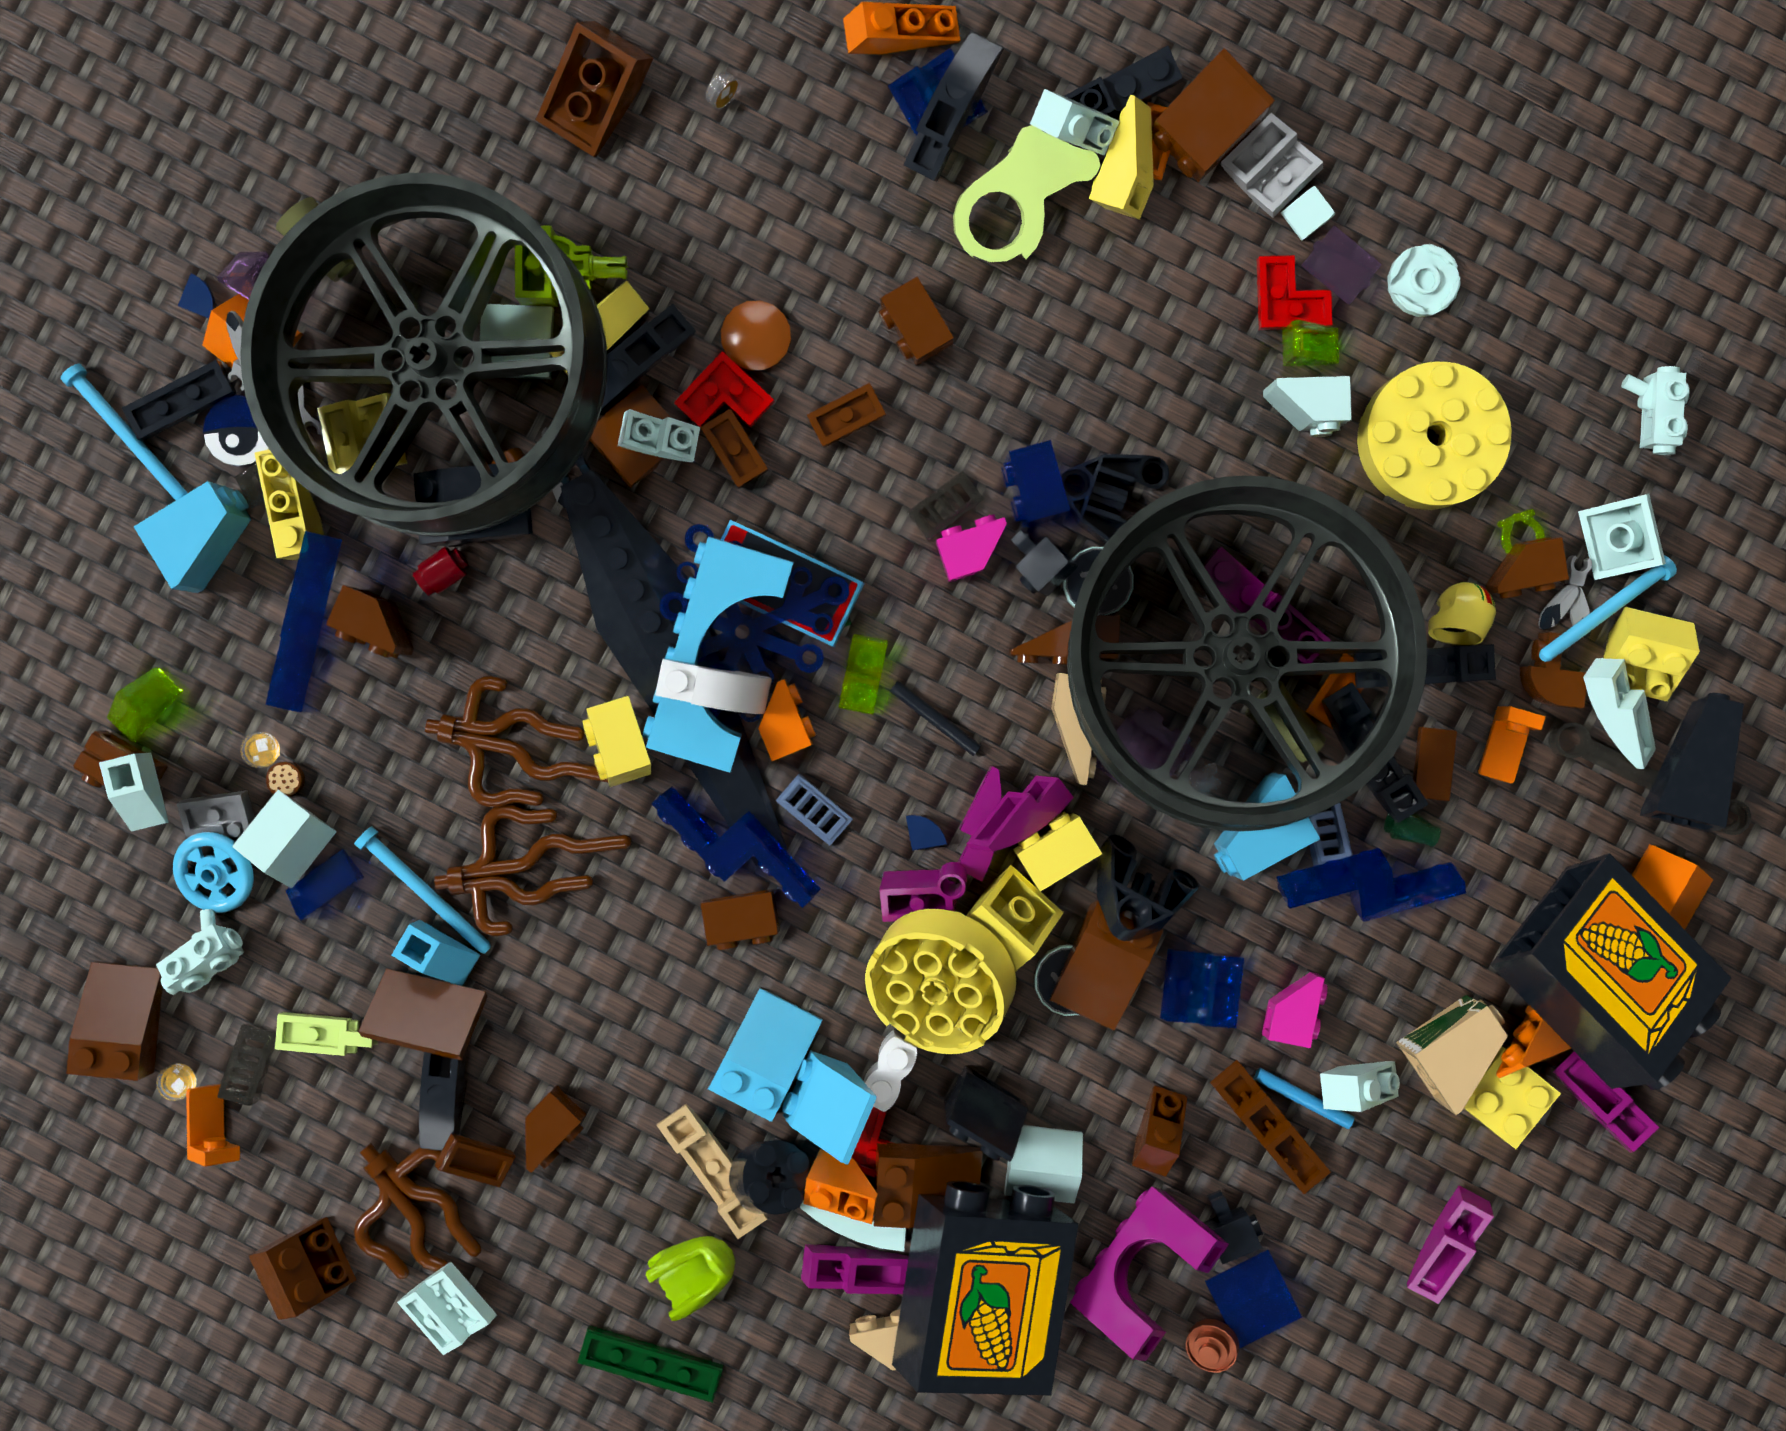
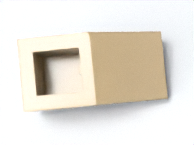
M900 1309L893 1311L887 1317L876 1318L875 1315H866L856 1319L855 1323H850L849 1336L851 1343L891 1370H896L892 1365Z

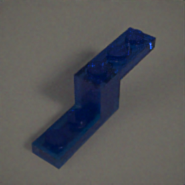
M305 531L265 705L302 713L342 543L340 539Z
M673 786L651 803L657 809L656 812L659 818L664 823L672 825L681 835L684 845L688 849L696 851L705 861L708 871L714 876L720 877L724 882L754 855L762 871L768 876H773L782 885V890L786 897L792 902H797L802 908L821 890L815 881L750 811L719 837Z
M1379 848L1363 851L1338 860L1327 861L1306 869L1295 870L1276 877L1277 887L1289 909L1350 892L1351 902L1363 922L1466 893L1465 881L1452 862L1435 865L1393 878L1392 868Z

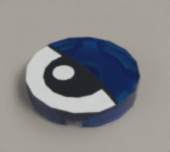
M236 395L222 399L213 405L205 417L203 428L205 444L213 456L225 464L242 468L257 465L254 453L269 449L253 421L245 396Z

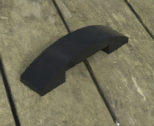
M1494 644L1427 648V672L1424 684L1496 680ZM1354 653V662L1383 660V656L1380 653ZM1355 672L1356 688L1388 686L1385 676L1378 672Z
M1353 682L1321 701L1328 720L1348 757L1360 746L1374 725L1368 716L1371 711ZM1394 756L1366 784L1396 823H1400L1428 805L1411 775L1403 773Z

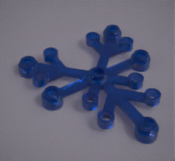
M693 525L687 530L685 543L692 552H697L698 545L694 541V536L697 532H704L707 535V539L708 537L715 538L712 529L706 525ZM730 541V543L744 547L739 541ZM687 561L678 566L677 577L683 583L688 582V579H685L681 573L682 568L686 565L693 567L695 571L693 578H696L699 568L695 563ZM797 567L791 573L792 583L782 607L753 618L750 615L742 614L736 602L725 609L728 618L718 615L710 627L723 633L702 642L700 647L703 650V656L698 659L697 663L702 662L707 655L729 646L725 659L708 668L740 671L738 663L742 652H744L753 674L757 675L761 671H766L769 673L770 678H772V685L774 673L770 668L766 667L758 650V645L794 659L797 667L804 672L811 673L817 671L824 661L823 651L818 645L806 643L799 646L762 631L790 619L811 627L819 635L828 634L833 627L832 618L826 613L815 614L808 610L824 603L830 605L844 603L849 596L848 583L841 577L832 576L823 582L820 590L802 597L805 588L812 582V573L806 567ZM805 571L809 577L808 582L798 584L795 581L796 572ZM836 583L841 586L842 594L839 597H832L828 593V588L831 584ZM670 592L661 599L660 612L666 619L676 621L678 613L670 610V601L672 599L679 600L682 604L680 612L686 613L689 600L683 598L684 594L680 592ZM820 617H825L829 621V627L824 631L817 629L815 625L816 620ZM739 625L747 626L749 628V636L746 638L738 637L736 628ZM813 651L817 656L816 661L812 664L804 662V652ZM708 707L711 713L718 718L721 709ZM740 712L741 717L747 722H754L761 716V714H757L755 717H748L745 713Z

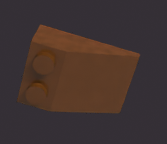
M596 21L576 22L535 120L591 156L597 157L639 92L654 58Z
M1099 901L1091 903L1049 1001L1114 1031L1151 962L1164 929L1132 941H1122L1116 938L1109 930ZM1120 916V921L1124 927L1134 929L1131 919L1126 916Z
M91 962L70 1035L66 1074L138 1081L154 1073L162 996V977L157 967Z
M877 1143L873 1188L878 1195L873 1226L913 1228L919 1194L945 1196L946 1185L949 1181H967L980 1184L983 1152L980 1148Z

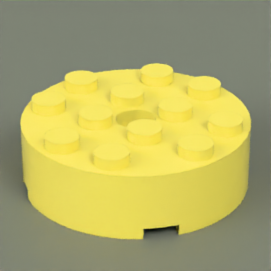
M1427 362L1401 372L1380 387L1371 397L1359 423L1358 452L1368 478L1385 496H1389L1414 509H1441L1478 495L1496 479L1504 467L1509 454L1512 429L1509 412L1504 400L1497 389L1484 376L1471 368L1457 363ZM1428 429L1439 434L1437 445L1429 441L1427 437Z
M923 909L900 917L889 927L868 962L865 973V985L869 1001L875 1013L886 1026L891 1024L904 1034V1041L930 1052L960 1054L983 1046L985 1041L998 1031L1015 995L1016 973L1006 948L985 926L960 912L944 909Z

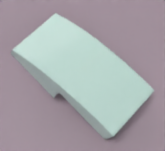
M629 409L624 412L618 446L662 458L693 462L700 427L670 417L662 420Z

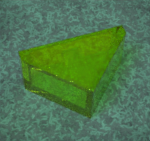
M1294 320L1282 330L1283 366L1339 364L1338 328Z
M155 667L116 693L107 719L131 742H135L183 691L160 668Z

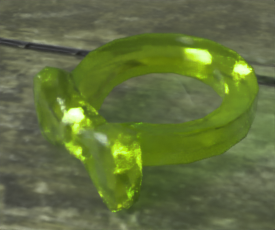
M1533 509L1514 513L1510 517L1497 522V526L1502 528L1500 540L1506 554H1509L1513 549L1510 543V535L1513 524L1517 521H1522L1530 526L1536 534V539L1545 538L1543 528L1531 517L1535 515Z

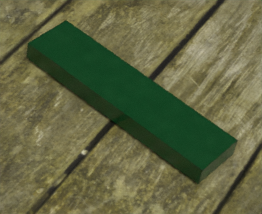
M590 1325L587 1328L577 1362L713 1403L724 1366Z

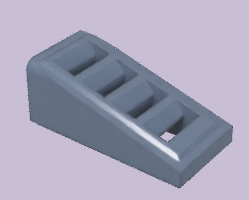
M801 773L794 778L776 799L782 807L829 846L853 820L852 817ZM803 786L807 792L794 805L790 800ZM812 796L816 797L818 801L805 815L801 809ZM825 805L829 810L817 824L814 823L811 819ZM836 814L840 819L826 833L822 828Z
M1341 803L1332 806V811L1320 812L1309 816L1319 837L1336 834V839L1321 842V839L1309 845L1314 870L1347 865L1354 859ZM1333 819L1334 825L1317 826L1318 821ZM1338 848L1339 854L1324 856L1323 850Z

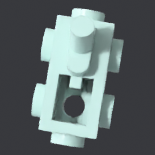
M1665 366L1657 368V372L1644 377L1643 381L1628 374L1623 380L1621 387L1639 395L1638 407L1642 409L1640 448L1653 449L1654 455L1676 454V447L1683 445V440L1688 430L1687 420L1684 419V407L1690 394L1689 385L1686 383V373H1680V367Z
M213 909L201 910V931L192 935V939L156 964L162 977L161 984L168 993L172 995L179 991L190 993L202 988L210 982L214 974L234 965L238 961L239 956L244 953L241 947L243 941L240 935L231 928L216 925Z

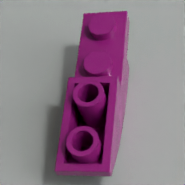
M1218 547L1203 564L1229 607L1236 613H1246L1249 611L1265 586L1223 547ZM1270 591L1262 606L1275 612L1282 596ZM1290 603L1288 604L1277 628L1279 635L1287 641H1331ZM1252 619L1249 621V624L1262 635L1266 634L1267 626L1262 620ZM1297 653V661L1301 664L1312 663L1319 653Z

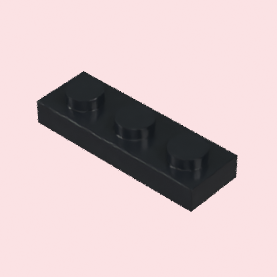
M214 360L122 407V410L137 439L145 441L234 396L237 392L232 382H229L228 374L223 364L218 360Z

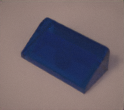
M342 849L299 880L292 889L289 887L285 891L297 917L302 921L308 919L362 880L364 876L346 851Z

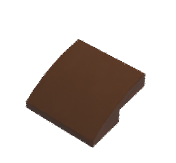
M643 385L627 395L598 419L590 438L592 444L630 488L657 469L659 463L665 459L618 446L625 411L631 409L662 420L670 417Z

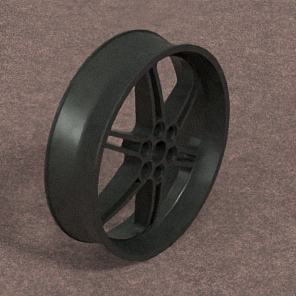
M403 173L367 180L342 190L309 211L286 233L262 267L249 298L241 335V373L246 400L253 421L263 441L283 468L307 490L336 507L357 514L380 526L421 536L462 535L488 529L527 511L546 497L570 472L587 447L597 425L607 384L608 358L602 318L585 279L570 258L551 240L549 235L528 213L508 198L476 182L436 173ZM414 218L450 219L472 225L478 231L475 243L437 312L426 316L382 251L378 241V233L383 228ZM494 240H495V243H494V245H493V248H492V250H491V252H490V254H489V257H488V259H487V261H486V263H485V265H484V262H485V260H486V258H487V255H488V253H489V251H490V249H491V246H492V244H493V242H494ZM366 245L407 310L400 314L398 313L362 253L363 246ZM516 245L527 247L543 266L557 293L563 318V327L560 334L553 339L473 341V334L495 288L506 256ZM353 259L393 329L391 340L382 346L295 350L293 347L295 334L305 307L316 287L333 267L343 260ZM456 323L455 332L451 336L445 337L446 328L450 324ZM420 325L419 334L410 339L411 329L414 326ZM564 351L562 356L496 363H492L491 359L492 356ZM474 353L473 363L463 368L464 358ZM431 354L428 361L423 360L426 355ZM402 357L403 361L400 368L392 371L393 362L397 358ZM374 362L375 365L374 369H297V366L302 363ZM566 370L568 373V383L562 402L550 426L525 456L516 462L508 463L474 397L475 385L484 379ZM306 382L393 384V392L353 466L342 474L334 473L317 453L303 424L298 402L300 387ZM456 385L457 392L452 399L446 400L445 393L447 389ZM420 387V396L417 400L410 402L411 392L415 388ZM440 409L479 471L481 487L469 497L447 502H408L386 496L382 490L384 480L406 452L429 414L433 410ZM468 411L498 467L499 473L497 476L493 475L481 451L460 418V415Z
M1246 475L1220 477L1179 488L1156 499L1124 523L1104 545L1092 563L1075 605L1068 641V683L1074 711L1091 749L1116 781L1133 796L1173 819L1194 826L1224 831L1265 830L1305 819L1342 802L1367 784L1393 757L1410 729L1423 694L1427 672L1426 627L1419 598L1403 563L1383 536L1353 509L1319 490L1289 480ZM1219 514L1256 516L1284 525L1292 534L1291 544L1254 604L1246 613H1236L1231 610L1186 539L1184 533L1185 525L1192 519ZM1304 537H1308L1311 539V546L1275 612L1262 606L1297 546ZM1172 538L1176 542L1193 574L1212 603L1214 609L1208 613L1205 612L1167 543V539ZM1334 546L1339 548L1354 564L1365 581L1374 599L1380 619L1381 635L1378 641H1287L1279 635L1277 630L1278 623L1316 552L1322 547ZM1146 552H1157L1163 557L1175 583L1201 629L1202 636L1197 641L1108 643L1098 638L1095 622L1105 598L1121 574ZM1216 619L1225 620L1230 626V633L1225 636L1216 634L1212 629V621ZM1252 619L1262 620L1267 626L1266 634L1259 636L1253 634L1249 629V621ZM1244 648L1249 652L1247 656L1251 658V661L1246 659L1241 664L1235 660L1237 654L1233 653V650L1239 652ZM1199 650L1207 651L1212 656V665L1209 667L1198 666L1193 658L1194 653ZM1270 650L1281 651L1286 658L1285 666H1273L1268 660V652ZM1297 653H1380L1383 656V660L1298 664ZM1101 654H1183V664L1102 661L1099 656ZM1368 671L1384 675L1388 681L1389 689L1380 715L1360 746L1340 764L1334 766L1324 764L1281 693L1278 684L1279 679L1283 676ZM1106 673L1193 676L1201 682L1202 693L1162 767L1153 770L1142 766L1121 741L1108 716L1102 697L1101 679ZM1217 681L1226 682L1231 688L1230 697L1220 699L1215 696L1212 689L1213 683ZM1260 681L1264 683L1268 689L1267 697L1264 699L1254 697L1250 692L1251 682ZM1239 703L1249 708L1275 749L1295 775L1298 781V791L1293 797L1266 803L1225 801L1196 791L1189 783L1191 771L1233 704ZM1206 704L1218 712L1178 779H1172L1169 772ZM1271 704L1274 705L1293 739L1316 773L1315 779L1310 778L1265 711V708Z

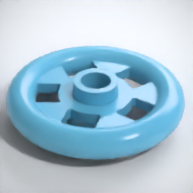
M215 832L197 833L184 840L175 853L173 859L175 882L184 897L202 910L213 909L215 913L234 910L246 901L252 891L254 874L251 862L232 847L235 841L231 838ZM212 846L215 856L208 855L204 857L201 847ZM231 857L238 871L232 873L231 866L227 865L225 859ZM188 861L197 863L195 874L188 873ZM228 882L236 889L230 896H227L221 889ZM199 884L212 891L209 897L198 890Z

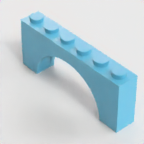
M708 537L707 543L700 542L694 559V563L700 564L696 578L689 577L683 597L690 599L686 613H678L673 633L679 634L675 648H668L665 659L697 665L703 638L718 615L729 606L746 598L765 595L783 598L794 562L714 537ZM654 694L653 702L659 705L655 718L648 716L642 737L648 738L646 748L730 773L742 734L722 724L708 707Z

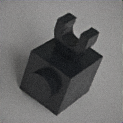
M1020 530L1011 539L1026 555L1015 567L1023 575L1019 580L1033 594L1038 591L1049 596L1079 567L1056 541L1045 537L1037 544L1028 533Z
M1221 1190L1207 1195L1216 1217L1203 1223L1229 1243L1219 1258L1222 1265L1262 1248L1258 1236L1263 1235V1232L1254 1214L1248 1216L1242 1206L1230 1211Z

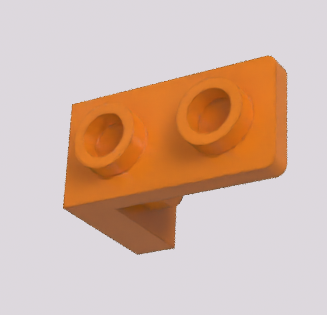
M1497 706L1478 773L1506 783H1514L1529 731L1542 730L1546 716L1512 706Z
M213 1084L188 1088L186 1091L187 1160L204 1167L240 1161V1146L227 1142L224 1137L223 1085Z

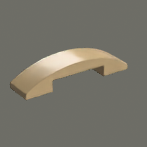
M687 1104L657 1123V1127L677 1154L681 1153L716 1202L719 1214L737 1239L767 1220L766 1214L750 1212L740 1205L735 1194L732 1193L729 1184L732 1159L710 1129Z

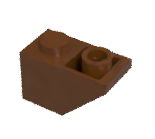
M1545 537L1515 543L1486 584L1487 591L1500 593V598H1510L1522 595V589L1535 587V591H1546L1557 588V582L1569 580L1563 538Z
M557 1085L525 1117L526 1169L530 1173L539 1165L545 1169L559 1155L555 1148L563 1140L570 1143L584 1129L580 1122L587 1114Z
M1155 1085L1153 1086L1136 1136L1132 1166L1166 1177L1180 1155L1188 1096Z

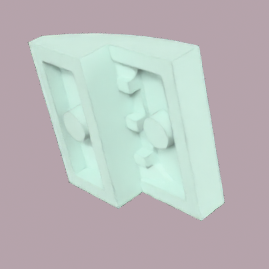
M452 1262L430 1275L397 1302L443 1355L462 1345L471 1334L489 1325L497 1316Z

